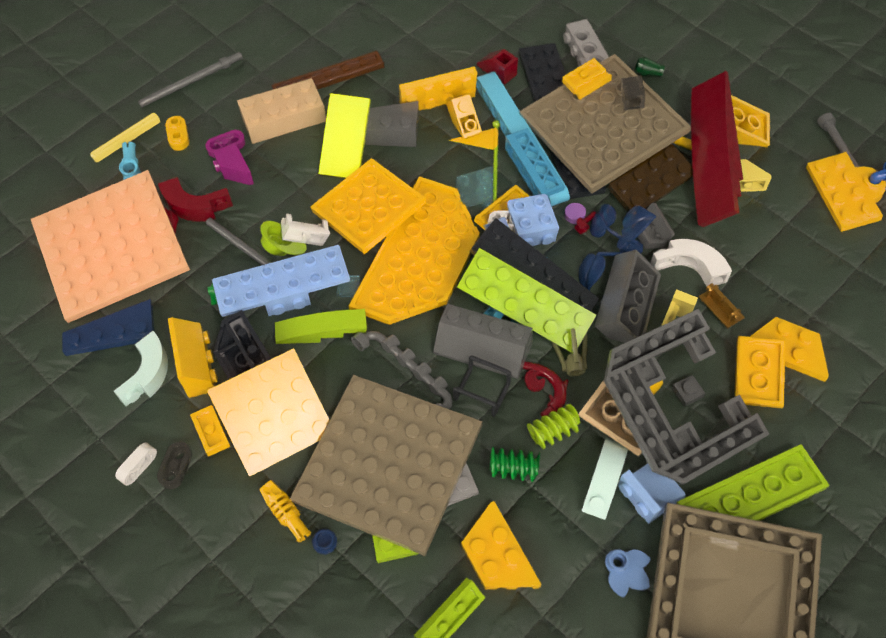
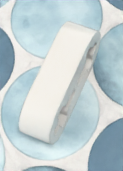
M148 443L141 444L119 467L116 472V479L126 486L132 484L155 459L157 450Z

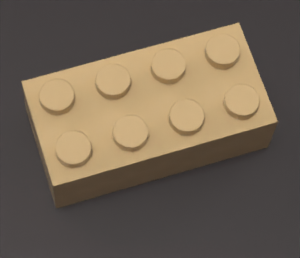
M312 78L237 100L252 144L326 122L324 105Z

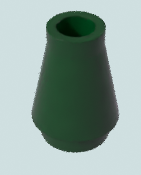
M645 56L643 58L639 57L635 66V73H639L641 76L662 77L665 66Z

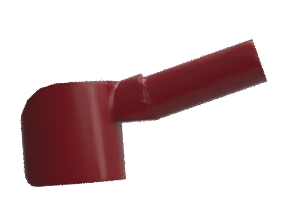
M595 211L584 219L582 217L577 219V225L574 228L579 234H583L589 229L587 223L593 219L596 214Z

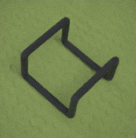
M469 356L468 370L460 386L453 388V400L457 401L460 394L492 406L491 415L494 417L508 391L512 373L510 370L475 356ZM473 361L507 374L506 384L497 403L463 389L473 370Z

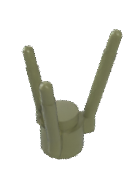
M572 328L573 354L568 355L566 361L559 346L553 342L551 343L561 362L562 371H567L569 376H579L584 374L587 369V334L583 338L582 354L580 355L578 354L575 329Z

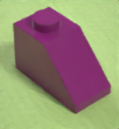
M236 143L213 152L215 160L212 161L217 172L221 171L224 179L247 185L254 184L251 172Z

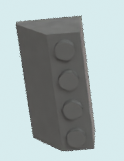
M637 250L615 255L595 323V327L607 338L624 343L646 333L661 273Z
M447 304L439 322L433 353L469 364V356H475L510 370L512 373L511 377L518 379L533 343V328ZM473 361V366L507 376L506 373Z

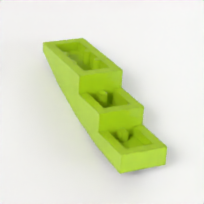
M365 309L322 312L275 322L276 344L320 343L321 338H343L344 333H366Z

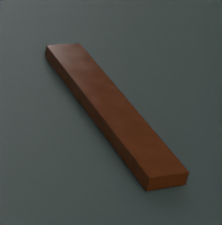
M374 51L271 86L272 90L312 78L318 90L385 67L378 51Z

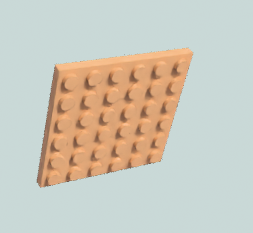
M148 170L31 219L59 305L67 323L190 270Z

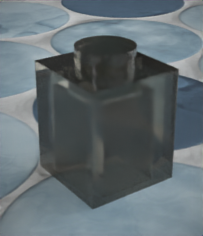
M642 76L621 78L620 92L624 110L644 108L645 90Z

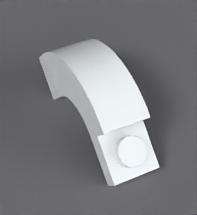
M691 239L671 240L667 249H660L653 254L650 263L657 270L676 265L688 266L700 274L706 287L711 283L714 285L726 283L732 272L725 258L717 250L703 242Z

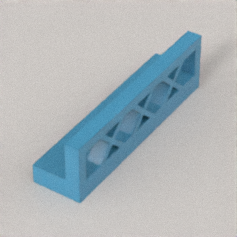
M528 128L506 136L505 150L533 195L546 194L549 199L550 195L564 191L565 186ZM526 136L528 143H520L517 139ZM527 151L535 152L537 158L528 157L526 155ZM536 166L545 167L546 173L537 172ZM545 181L555 182L557 186L548 189Z

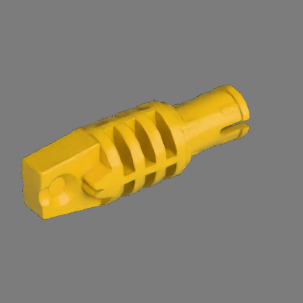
M271 480L262 486L260 492L267 506L281 525L287 526L298 542L304 541L306 539L305 535L309 537L311 532L299 518V510L288 495Z

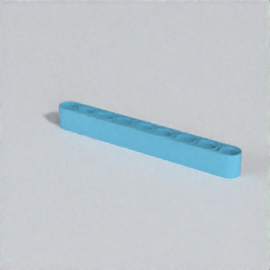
M493 71L477 77V90L495 120L500 122V128L505 137L528 128L565 186L564 191L549 196L551 207L568 201L570 195L565 183L527 122L520 115L517 106L497 74ZM526 136L517 139L520 143H528ZM527 151L526 155L528 157L537 158L535 152ZM537 165L535 168L537 172H541L544 174L547 171L546 168ZM545 181L548 189L557 186L555 182Z

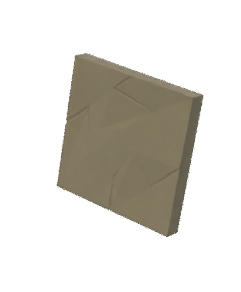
M667 503L664 507L647 638H815L822 534Z

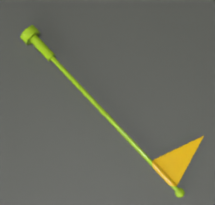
M498 120L493 122L494 129L485 130L466 138L458 137L449 140L494 150L493 202L497 200L498 128L500 127Z

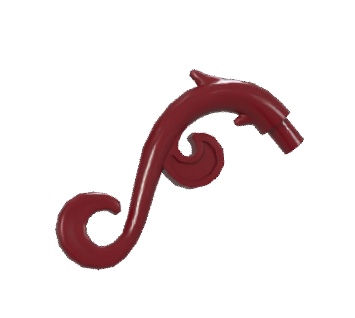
M525 361L522 369L529 370L524 379L525 385L529 390L533 392L541 391L545 386L544 378L553 386L554 396L549 395L550 402L547 404V408L540 413L541 417L544 415L549 417L550 412H557L560 407H564L569 380L562 381L548 367ZM538 376L544 377L541 380L537 379Z

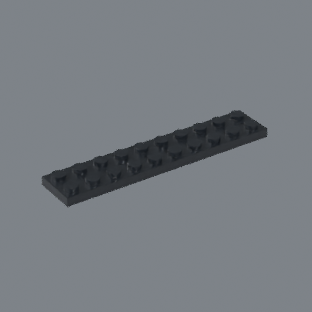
M555 43L519 48L518 54L534 102L564 85L562 77L566 73ZM550 150L555 169L565 183L570 199L605 194V186L591 194Z

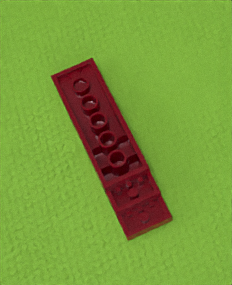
M724 71L693 87L691 93L693 179L698 225L701 227L740 213L738 197L742 196L740 181L744 179L728 72Z

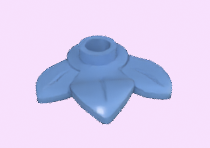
M615 549L610 551L605 558V565L610 572L608 582L613 591L620 597H625L629 587L634 590L648 589L650 586L649 579L643 568L649 563L650 558L639 550L624 552L623 550ZM613 560H620L622 566H615Z

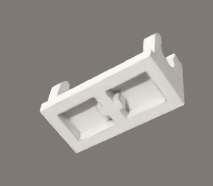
M287 213L286 218L281 220L282 240L323 246L330 235L327 220L322 219V224L318 225L292 221L291 214Z

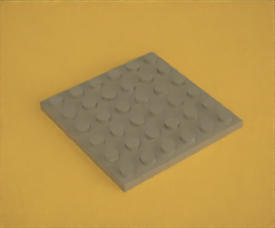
M616 54L600 62L606 69V72L612 75V80L579 100L576 94H573L565 85H562L519 111L528 126L591 194L686 135L691 130V126Z
M353 375L290 500L295 504L426 556L481 430L482 421Z

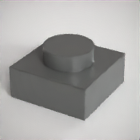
M693 375L672 386L673 391L684 407L704 398L706 394Z

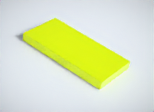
M330 93L318 174L347 178L361 167L371 102L370 98Z

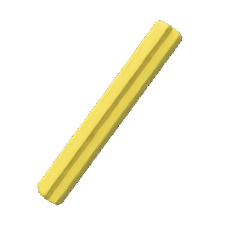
M151 113L90 153L92 159L95 162H100L120 149L122 143L131 142L160 123L159 117L155 113Z

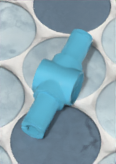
M126 142L122 143L123 159L119 164V169L123 175V180L142 173L136 158L134 142H128L129 147Z

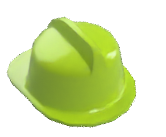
M265 221L260 226L262 233L261 244L268 253L275 256H285L286 254L301 255L307 250L305 243L282 240L281 224L274 221Z

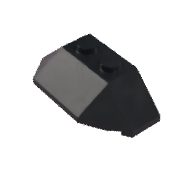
M242 310L221 321V329L217 336L213 353L228 379H232L271 360L270 355Z

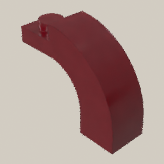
M178 177L158 183L167 207L178 217L188 221L203 222L209 218L214 220L216 219L214 212L233 206L227 188L206 195L195 196L186 193L182 189Z

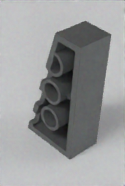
M419 101L370 108L364 145L416 147L419 125Z

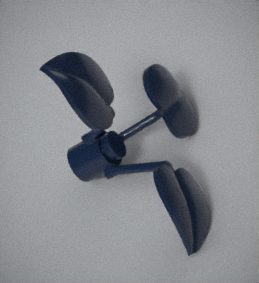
M609 204L602 205L592 219L590 232L596 238L602 237L606 231L619 238L617 247L620 252L588 254L579 268L580 284L590 291L591 287L604 272L606 263L603 256H615L632 250H637L641 254L643 244L635 240V238L657 216L641 206L633 207L624 217V228L621 231V236L610 228L616 220V210Z

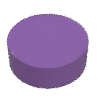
M571 203L566 207L565 219L568 222L577 224L578 218H585L586 209L583 205Z

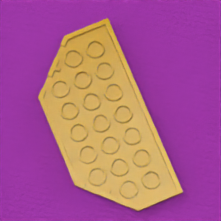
M419 176L413 189L423 195L427 203L386 236L350 302L349 310L365 309L366 317L390 325L448 303L471 256L469 251L480 237V233L477 227L474 226L471 215L465 204H463L456 188Z

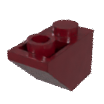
M501 49L486 55L477 62V66L486 73L494 71L502 84L505 85L517 75L518 58L507 50Z

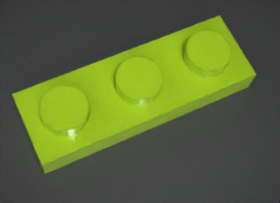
M466 578L413 636L415 638H450L485 599L484 595L472 580Z

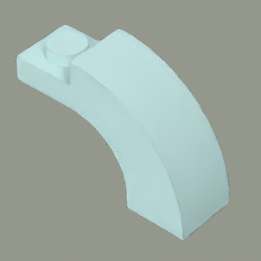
M154 331L135 344L142 356L139 370L114 390L119 400L125 406L137 401L144 392L149 397L153 396L166 377L168 369L167 354Z
M607 437L605 439L582 512L602 519H606L628 451L627 448L615 440Z

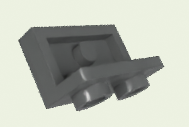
M651 203L646 210L657 217L638 238L645 249L664 248L675 233L657 204Z

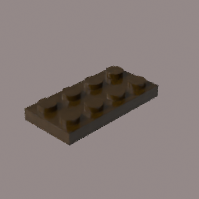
M671 143L611 182L607 188L627 212L635 206L647 209L651 203L658 202L693 177V166Z

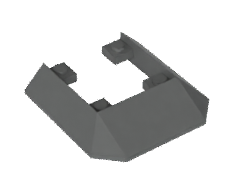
M699 309L610 350L604 377L606 387L652 472L681 484L687 483L769 435L758 413L751 415L740 395L718 405L729 427L704 441L700 440L691 422H687L674 430L671 428L649 388L666 378L655 357L684 344L694 364L716 353L705 334L710 328Z

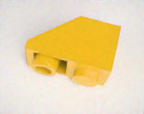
M470 94L452 99L446 103L451 120L462 138L482 132Z

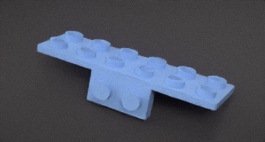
M339 245L212 279L222 317L263 305L266 306L269 316L280 315L293 309H302L307 305H311L308 293L350 281Z

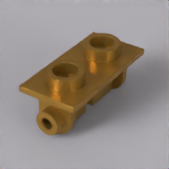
M711 283L706 287L707 291L701 294L699 298L728 329L745 317L742 315L741 310L737 309L718 289L719 286Z

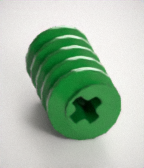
M492 447L490 459L492 477L495 478L498 471H500L502 479H505L509 472L512 480H515L517 474H520L521 481H524L526 476L529 475L531 482H534L538 476L540 452L536 459H534L532 451H529L525 458L523 450H519L517 456H515L513 449H510L508 454L505 455L503 448H500L498 454H495L494 447Z

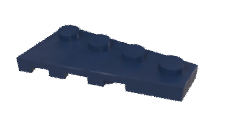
M151 299L63 332L62 352L65 356L138 343L154 331L153 303Z

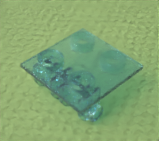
M493 166L456 177V189L461 198L459 201L463 202L466 207L481 204L485 209L493 203Z

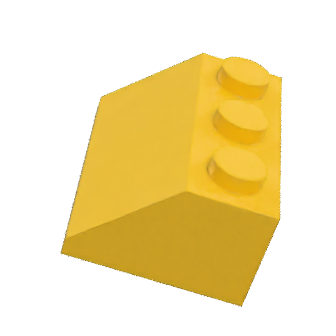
M173 317L168 318L177 377L189 398L207 394V390L215 387V382H218L216 370L211 368L214 357L212 350H208L207 344L211 343L208 331H204L201 324Z

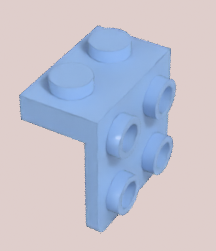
M546 194L513 199L507 202V208L517 235L532 246L548 245L556 241L559 225Z
M646 464L635 473L628 470L621 475L618 483L622 494L631 501L638 514L648 524L664 514V507L667 503L676 504L677 501L685 498V492L674 480L652 472L649 464Z

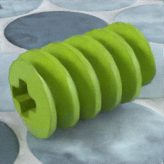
M567 404L565 408L560 407L557 412H550L549 417L547 415L542 416L541 421L539 419L534 420L533 425L528 423L527 428L534 442L544 450L546 449L545 441L552 446L554 445L553 437H556L558 441H562L561 433H564L566 437L571 436L569 429L578 433L580 418L576 409L571 404Z

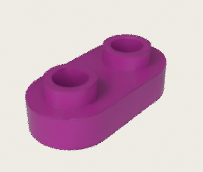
M231 130L209 139L206 142L207 153L214 157V151L236 143L238 149L243 148L245 145L244 134L239 130Z

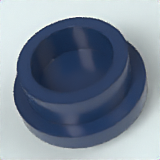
M328 529L318 531L312 540L313 548L317 553L323 555L333 552L337 546L335 533Z

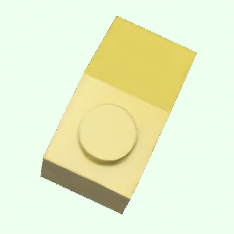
M741 159L744 179L740 181L741 192L766 191L771 175L750 161Z

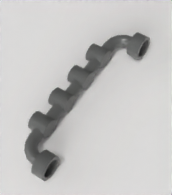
M369 331L364 334L358 332L351 337L353 345L359 351H364L369 347L370 340H377L387 353L391 352L403 367L409 368L417 380L423 381L434 395H439L443 399V404L437 403L435 405L451 409L453 401L450 393L445 389L448 387L445 379L441 376H438L436 379L432 378L429 375L432 372L429 365L425 362H422L420 365L413 360L416 356L409 348L402 351L398 347L400 342L395 335L391 334L389 337H386L380 332Z

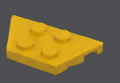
M775 317L750 336L785 340L786 367L823 382L828 379L829 374L819 333Z
M495 501L491 502L461 542V546L484 589L540 588L541 583L503 515Z

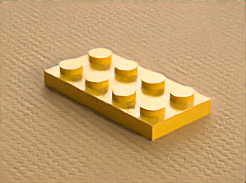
M474 66L400 84V104L419 101L420 111L444 105L452 99L470 94L471 98L475 97L476 68Z

